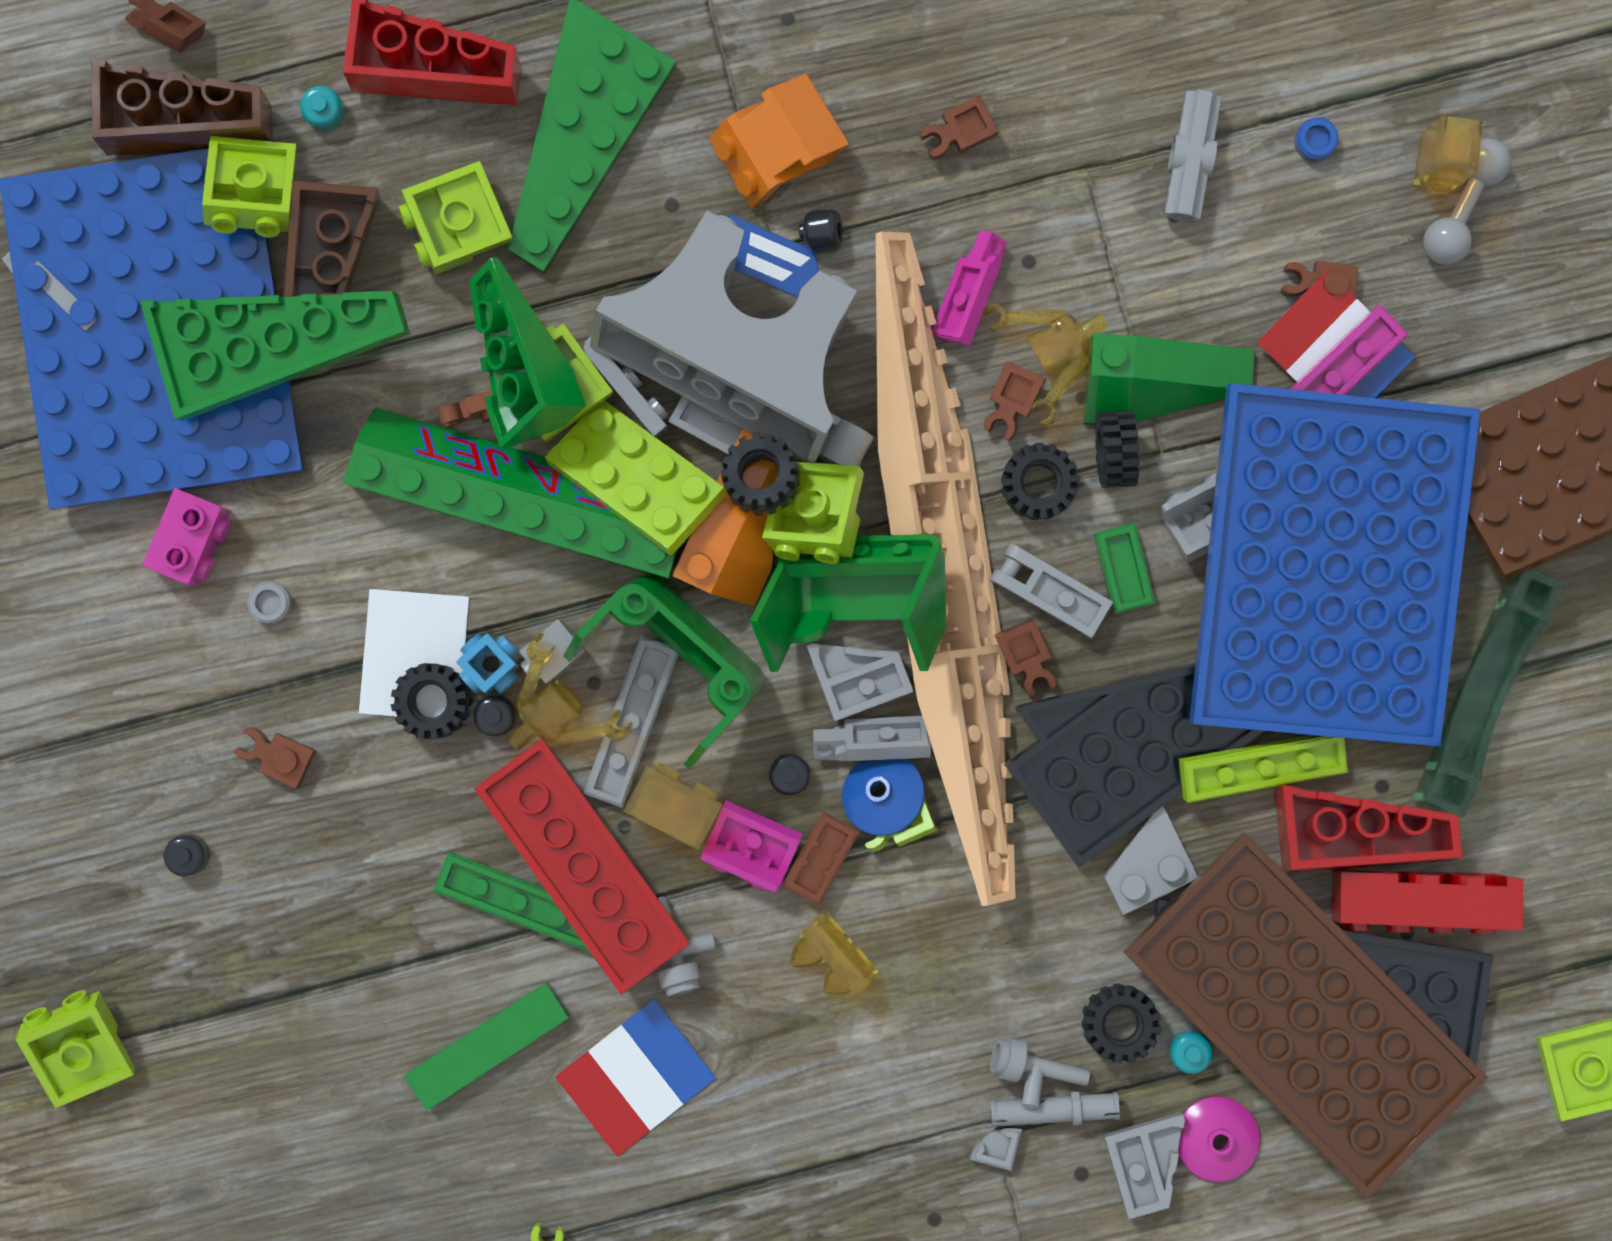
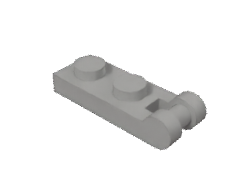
M589 337L584 344V351L588 358L649 432L657 439H660L669 431V428L663 422L669 417L667 412L654 397L647 402L637 390L642 385V382L627 366L620 370L611 357L590 347L591 337Z
M1010 544L1004 554L1007 557L1000 570L995 569L989 580L1086 637L1093 638L1113 602L1020 547ZM1021 566L1033 571L1026 584L1015 579Z

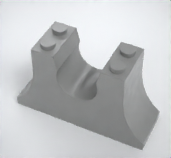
M706 211L681 253L660 275L633 291L616 296L603 297L595 310L590 347L752 434L760 433V436L764 438L766 434L774 435L777 441L782 439L786 442L787 447L791 448L795 457L805 462L815 463L834 421L824 395V363L844 327L857 290L851 288L841 277L829 276L819 271L800 289L797 302L787 313L771 319H758L742 313L731 303L727 293L744 230L739 228L732 219L723 215L717 216Z

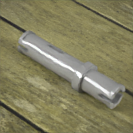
M1070 1091V1096L1040 1098L1038 1109L1022 1107L1023 1099L990 1100L993 1128L997 1126L1072 1122L1073 1126L1082 1125V1121L1120 1120L1117 1092L1080 1095L1079 1091Z

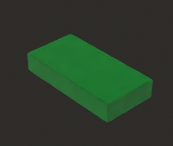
M1135 523L1093 533L1109 600L1113 602L1111 605L1113 614L1154 605L1155 600Z

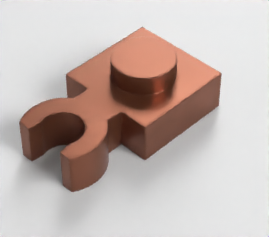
M978 95L943 112L942 118L946 125L942 127L939 125L926 126L921 130L919 137L921 141L930 136H935L940 140L941 145L929 152L930 159L936 160L943 157L948 147L954 143L961 154L997 136L999 131L982 97Z
M1317 260L1314 263L1313 272H1311L1301 263H1288L1284 267V272L1296 274L1299 278V284L1297 286L1284 285L1281 288V293L1286 296H1297L1303 291L1306 292L1328 269L1330 272L1324 280L1326 291L1331 295L1337 296L1343 294L1348 289L1355 296L1359 266Z
M1007 361L990 397V400L999 403L1000 406L997 411L987 416L984 422V429L991 431L994 423L999 419H1003L1007 423V431L1003 438L1011 440L1016 435L1018 428L1015 419L1017 414L1030 416L1047 379Z
M491 390L464 398V401L437 408L442 425H445V428L472 418L474 420L481 418L482 423L491 422L485 399L487 396H492Z
M1033 618L994 635L1011 673L1015 675L1024 671L1023 688L1031 698L1036 697L1032 684L1038 677L1046 678L1051 689L1056 687L1054 675L1050 670L1041 665V662L1051 658Z
M245 728L243 733L252 736L256 741V746L250 752L243 748H236L234 753L245 760L257 758L263 760L258 772L290 787L299 789L317 750L280 733H275L270 743L261 730Z

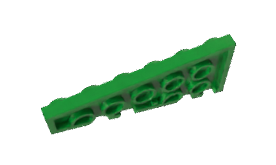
M569 0L515 218L512 242L509 243L508 247L510 253L544 274L549 269L677 66L675 60L578 0Z
M394 291L348 292L342 295L301 294V296L290 297L272 295L220 297L213 300L175 299V301L163 302L154 300L140 301L174 419L179 421L188 420L411 334L399 294Z

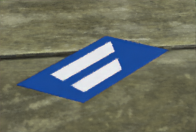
M729 214V218L739 228L744 230L735 270L798 297L800 289L818 273L816 252H812L801 244Z

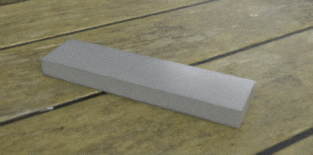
M640 636L583 794L622 808L624 807L679 657L668 645Z

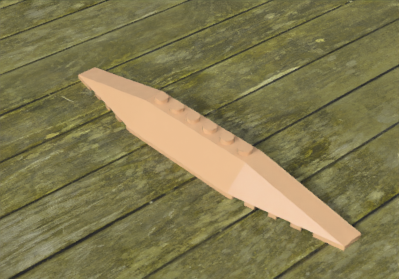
M881 231L876 233L878 454L891 535L931 534L937 536L940 539L945 554L947 625L928 671H919L908 640L917 701L981 905L989 906L1016 899L1014 845L1008 844L1007 824L1013 823V804L1006 803V779H1010L1012 776L1004 766L1005 739L1011 738V724L1009 718H1004L1003 696H1010L1006 661L994 636L1001 632L994 585L989 580L992 573L968 429L961 430L955 407L961 406L956 388L949 389L942 364L948 363L944 348L937 350L930 326L937 324L932 306L925 307L919 286L925 285L911 235L910 233Z

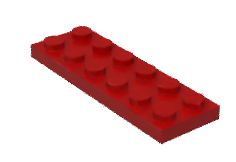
M540 739L474 787L476 793L620 995L626 993L691 945L544 739Z

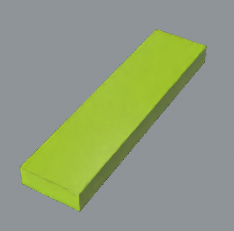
M1305 735L1179 759L1183 799L1187 803L1348 773L1345 738Z

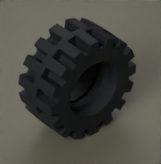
M760 433L752 434V439L747 440L745 436L738 439L740 444L738 446L732 444L728 448V457L724 456L722 460L723 470H721V477L730 500L735 506L738 505L742 511L748 513L750 510L757 516H762L764 511H768L769 515L776 513L775 509L779 506L782 509L789 505V498L794 499L797 494L796 487L800 484L799 467L791 448L789 449L786 442L782 439H779V441L775 440L774 435L766 434L764 438L760 436ZM759 460L773 462L778 467V477L772 485L763 489H752L744 483L743 473L751 463Z

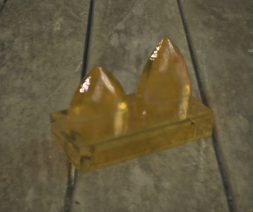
M825 909L804 928L791 954L790 965L792 967H812L825 961L827 962L829 967L824 977V993L828 995L843 996L853 993L857 997L869 988L880 973Z

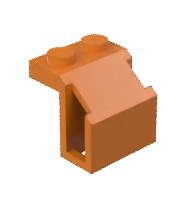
M806 73L770 87L761 93L764 101L733 113L708 138L717 157L722 160L734 180L737 190L743 195L751 209L763 204L782 184L830 164L849 145Z

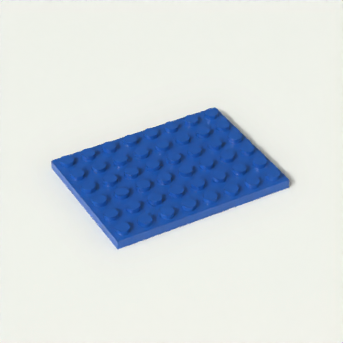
M209 149L0 179L1 198L49 509L53 511L173 492L174 488L183 491L304 472L290 380L188 420H176L173 416L140 304V301L144 300L163 302L175 301V299L213 300L220 297L276 295L268 237L258 235L254 229L237 228L233 233L223 234L216 232L211 225H204L202 201ZM37 261L78 299L71 305L70 315L42 289L47 283L48 276L41 266L35 265ZM96 317L97 322L87 332L80 326L91 323Z
M1227 383L1190 723L1441 747L1481 409Z

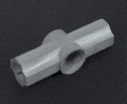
M1187 90L1184 94L1178 134H1175L1168 161V171L1171 174L1163 216L1169 217L1172 220L1198 222L1201 218L1207 178L1211 177L1217 153V141H1214L1222 97L1213 92Z

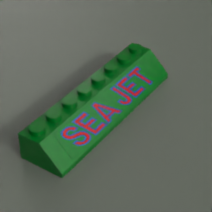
M376 407L373 409L354 444L343 481L344 484L358 490L631 570L654 575L669 581L672 580L681 549L680 546L672 556L667 554L549 466L543 456L512 447L500 448L499 443Z

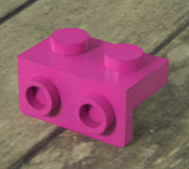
M726 800L700 859L709 863L713 869L719 872H729L747 880L750 885L757 889L770 890L777 893L803 834Z

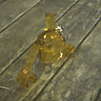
M992 303L987 305L982 313L983 316H987L994 311L1001 312L1000 321L989 328L992 331H1001L1007 324L1050 323L1045 328L1028 336V340L1047 375L1068 365L1060 374L1045 399L1037 400L1031 408L1032 411H1035L1042 406H1049L1051 409L1050 416L1039 422V425L1049 426L1053 424L1058 415L1057 408L1055 407L1056 403L1072 380L1086 367L1090 360L1088 338L1093 333H1099L1108 328L1106 320L1102 313H1099L1079 324L1072 315L1067 314L1063 310L1005 311L998 304Z
M537 633L527 647V656L531 663L517 699V708L524 724L509 736L512 746L516 749H521L536 735L546 742L555 744L573 743L601 736H607L613 741H623L626 739L633 726V722H630L625 728L615 726L613 722L617 720L621 713V710L617 709L612 711L605 723L565 730L572 721L583 713V705L578 697L564 683L557 679L549 683L541 692L534 695L543 665L550 660L556 649L554 645L549 651L539 650L536 644L539 643L544 634Z

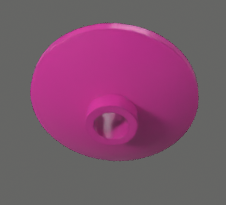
M1212 1096L1198 1100L1183 1113L1185 1124L1181 1130L1178 1154L1183 1164L1194 1175L1208 1181L1222 1182L1237 1178L1250 1168L1258 1154L1260 1134L1254 1117L1242 1104L1227 1097ZM1219 1134L1226 1135V1146L1221 1149L1214 1148L1213 1139Z

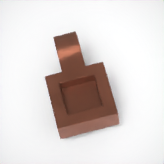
M129 0V3L136 6L139 10L135 9L126 15L125 20L133 27H145V33L179 53L203 36L206 22L172 2L163 7L154 0Z

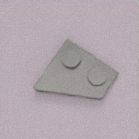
M815 643L806 645L834 721L914 692L899 652Z
M1162 806L1150 815L1137 834L1133 835L1125 846V850L1104 873L1103 878L1120 913L1124 915L1194 881L1198 876L1164 806Z
M1181 1112L1103 1134L1128 1219L1170 1208L1173 1191L1172 1180L1179 1158L1180 1135L1185 1124L1184 1115Z

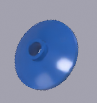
M907 759L860 761L849 772L842 790V802L847 817L857 828L875 836H889L905 830L920 814L925 799L923 779L916 767ZM884 784L886 786L885 794L881 797H874V788L877 785Z

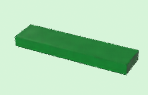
M448 852L433 892L590 952L544 887L454 852Z
M545 982L406 1073L404 1077L425 1110L428 1111L567 1020L570 1016L549 983Z

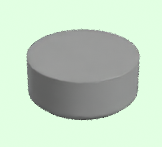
M266 581L257 584L250 591L247 606L250 614L256 620L267 624H275L281 622L289 615L292 608V598L289 591L283 585Z

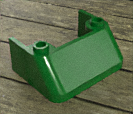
M931 534L857 536L852 558L840 557L837 564L820 562L814 558L813 554H800L799 560L796 561L781 558L750 619L770 672L779 671L791 643H815L826 634L832 621L902 620L903 629L911 645L919 671H928L947 625L945 554L940 539Z
M643 575L615 592L577 631L563 657L570 662L612 617L620 624L630 628L646 625L710 682L707 688L708 700L724 716L684 762V765L690 770L760 693L764 685V675L761 668L666 582L654 575Z

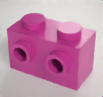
M174 488L142 566L187 585L199 587L201 580L207 581L213 571L215 558H212V554L217 543H222L229 533L231 520L228 517L231 510Z

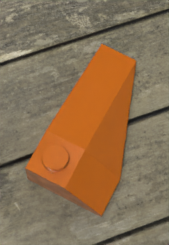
M742 428L738 439L744 436L747 440L752 439V433ZM738 439L734 446H738L740 444ZM769 460L755 461L746 467L743 473V481L752 489L767 488L776 481L778 467ZM720 474L717 482L724 487L722 477ZM727 494L691 534L673 573V577L710 594L755 606L773 565V550L762 538L768 511L762 512V516L754 515L753 511L750 510L746 513L738 505L735 506Z

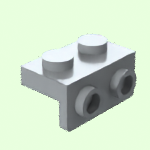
M1217 473L1209 476L1203 484L1189 491L1175 493L1161 506L1163 524L1187 563L1208 553Z

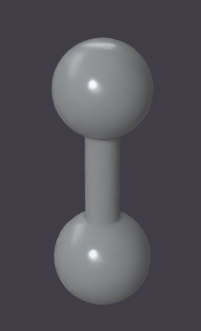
M1491 138L1481 139L1471 144L1466 150L1462 165L1464 173L1469 180L1451 216L1436 220L1427 228L1424 234V250L1434 262L1442 265H1452L1464 259L1470 251L1472 237L1469 228L1465 224L1484 186H1492L1502 181L1507 176L1511 167L1510 152L1498 140Z

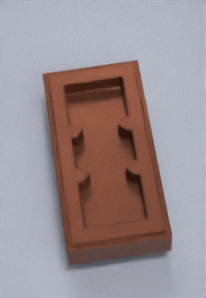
M822 811L782 886L820 906L860 831Z

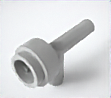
M666 896L659 897L658 899L671 915ZM712 933L689 938L688 940L691 945L667 962L668 969L656 973L660 988L666 991L667 997L685 994L700 988L698 980L701 979L697 962L684 964L683 957L715 949Z
M1010 1037L1005 1040H998L992 1051L990 1070L992 1073H996L999 1079L1015 1083L1020 1080L1023 1072H1026L1022 1107L1027 1109L1039 1108L1043 1077L1084 1087L1088 1085L1090 1079L1089 1070L1027 1055V1044L1022 1040Z

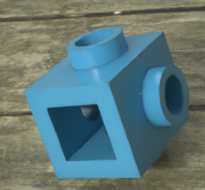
M486 633L483 637L477 634L460 649L463 655L456 663L463 671L459 676L475 693L481 689L487 694H491L494 690L501 694L519 678L515 671L521 665L515 657L520 652L504 635L497 639L493 634ZM491 656H495L499 660V668L495 672H489L485 668V661Z

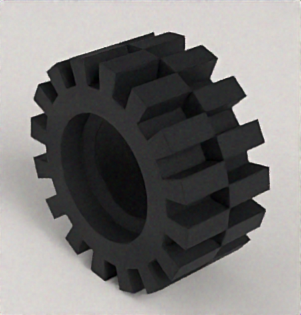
M1131 410L1097 413L1095 421V448L1097 451V472L1101 488L1137 486L1140 459L1138 457V430H1136L1137 423L1134 418V412Z
M1042 442L1021 448L1007 462L1001 478L1003 484L1001 490L1003 496L1008 501V506L1010 508L1013 507L1017 511L1016 514L1021 517L1026 516L1030 520L1035 521L1038 519L1047 520L1059 515L1070 506L1078 492L1077 483H1079V475L1076 474L1075 469L1077 466L1075 462H1071L1068 458L1069 454L1065 450L1060 451L1053 444L1043 445ZM1044 466L1053 472L1056 486L1051 495L1037 498L1027 492L1024 486V476L1030 468Z
M436 663L418 664L417 667L407 669L404 676H399L395 682L398 686L396 689H392L391 697H394V704H391V710L397 714V717L394 719L398 725L402 724L405 727L404 731L408 734H414L417 738L421 739L443 738L451 735L454 731H458L463 726L461 724L463 720L468 719L470 714L467 712L468 706H472V698H469L468 692L471 690L459 676L460 673L453 671V668ZM431 684L439 686L445 692L447 698L445 710L434 718L421 714L416 705L419 691Z
M1119 983L1113 984L1112 987L1104 986L1100 988L1099 993L1096 995L1092 994L1089 997L1090 1002L1087 1006L1084 1005L1082 1011L1084 1018L1081 1020V1027L1084 1029L1086 1041L1102 1058L1122 1064V1061L1133 1063L1140 1056L1142 1058L1146 1057L1149 1054L1147 1051L1151 1046L1153 1048L1158 1042L1155 1040L1156 1036L1161 1033V1026H1159L1160 1014L1156 1010V1005L1142 991L1133 986H1125ZM1125 1007L1132 1010L1136 1016V1030L1126 1039L1112 1038L1105 1029V1019L1113 1009Z

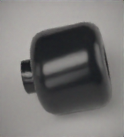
M833 209L812 210L806 214L804 223L799 225V236L801 240H805V244L810 251L829 252L840 248L843 239V227L840 214Z
M491 695L484 697L478 702L474 709L473 718L480 732L487 736L499 737L506 735L514 728L517 722V711L511 700L504 696Z
M790 753L781 755L770 766V783L776 791L783 795L799 794L805 790L810 781L809 765L798 755Z
M185 834L176 836L168 842L164 849L163 858L170 872L177 876L187 877L198 874L205 869L209 862L210 851L204 839L197 835Z

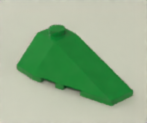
M491 257L469 282L476 330L484 334L486 357L480 358L482 372H489L492 396L485 397L487 412L500 448H509L564 427L586 404L572 367L500 260Z
M1093 333L1087 345L1083 423L1096 424L1097 413L1131 410L1134 412V418L1137 423L1149 418L1223 400L1226 395L1227 383L1253 385L1255 350L1143 336Z

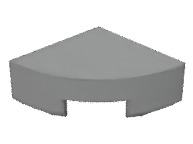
M1003 1126L987 1132L974 1145L969 1157L970 1160L1011 1171L1022 1131L1021 1127Z

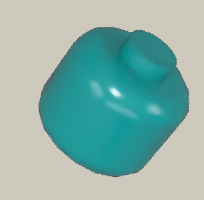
M326 86L312 87L304 93L301 99L300 109L302 116L314 129L329 131L341 124L345 114V107L341 98L331 88Z
M1183 1030L1171 1039L1168 1046V1055L1171 1062L1180 1071L1186 1074H1197L1204 1071L1210 1065L1213 1049L1210 1042L1201 1033L1194 1030Z

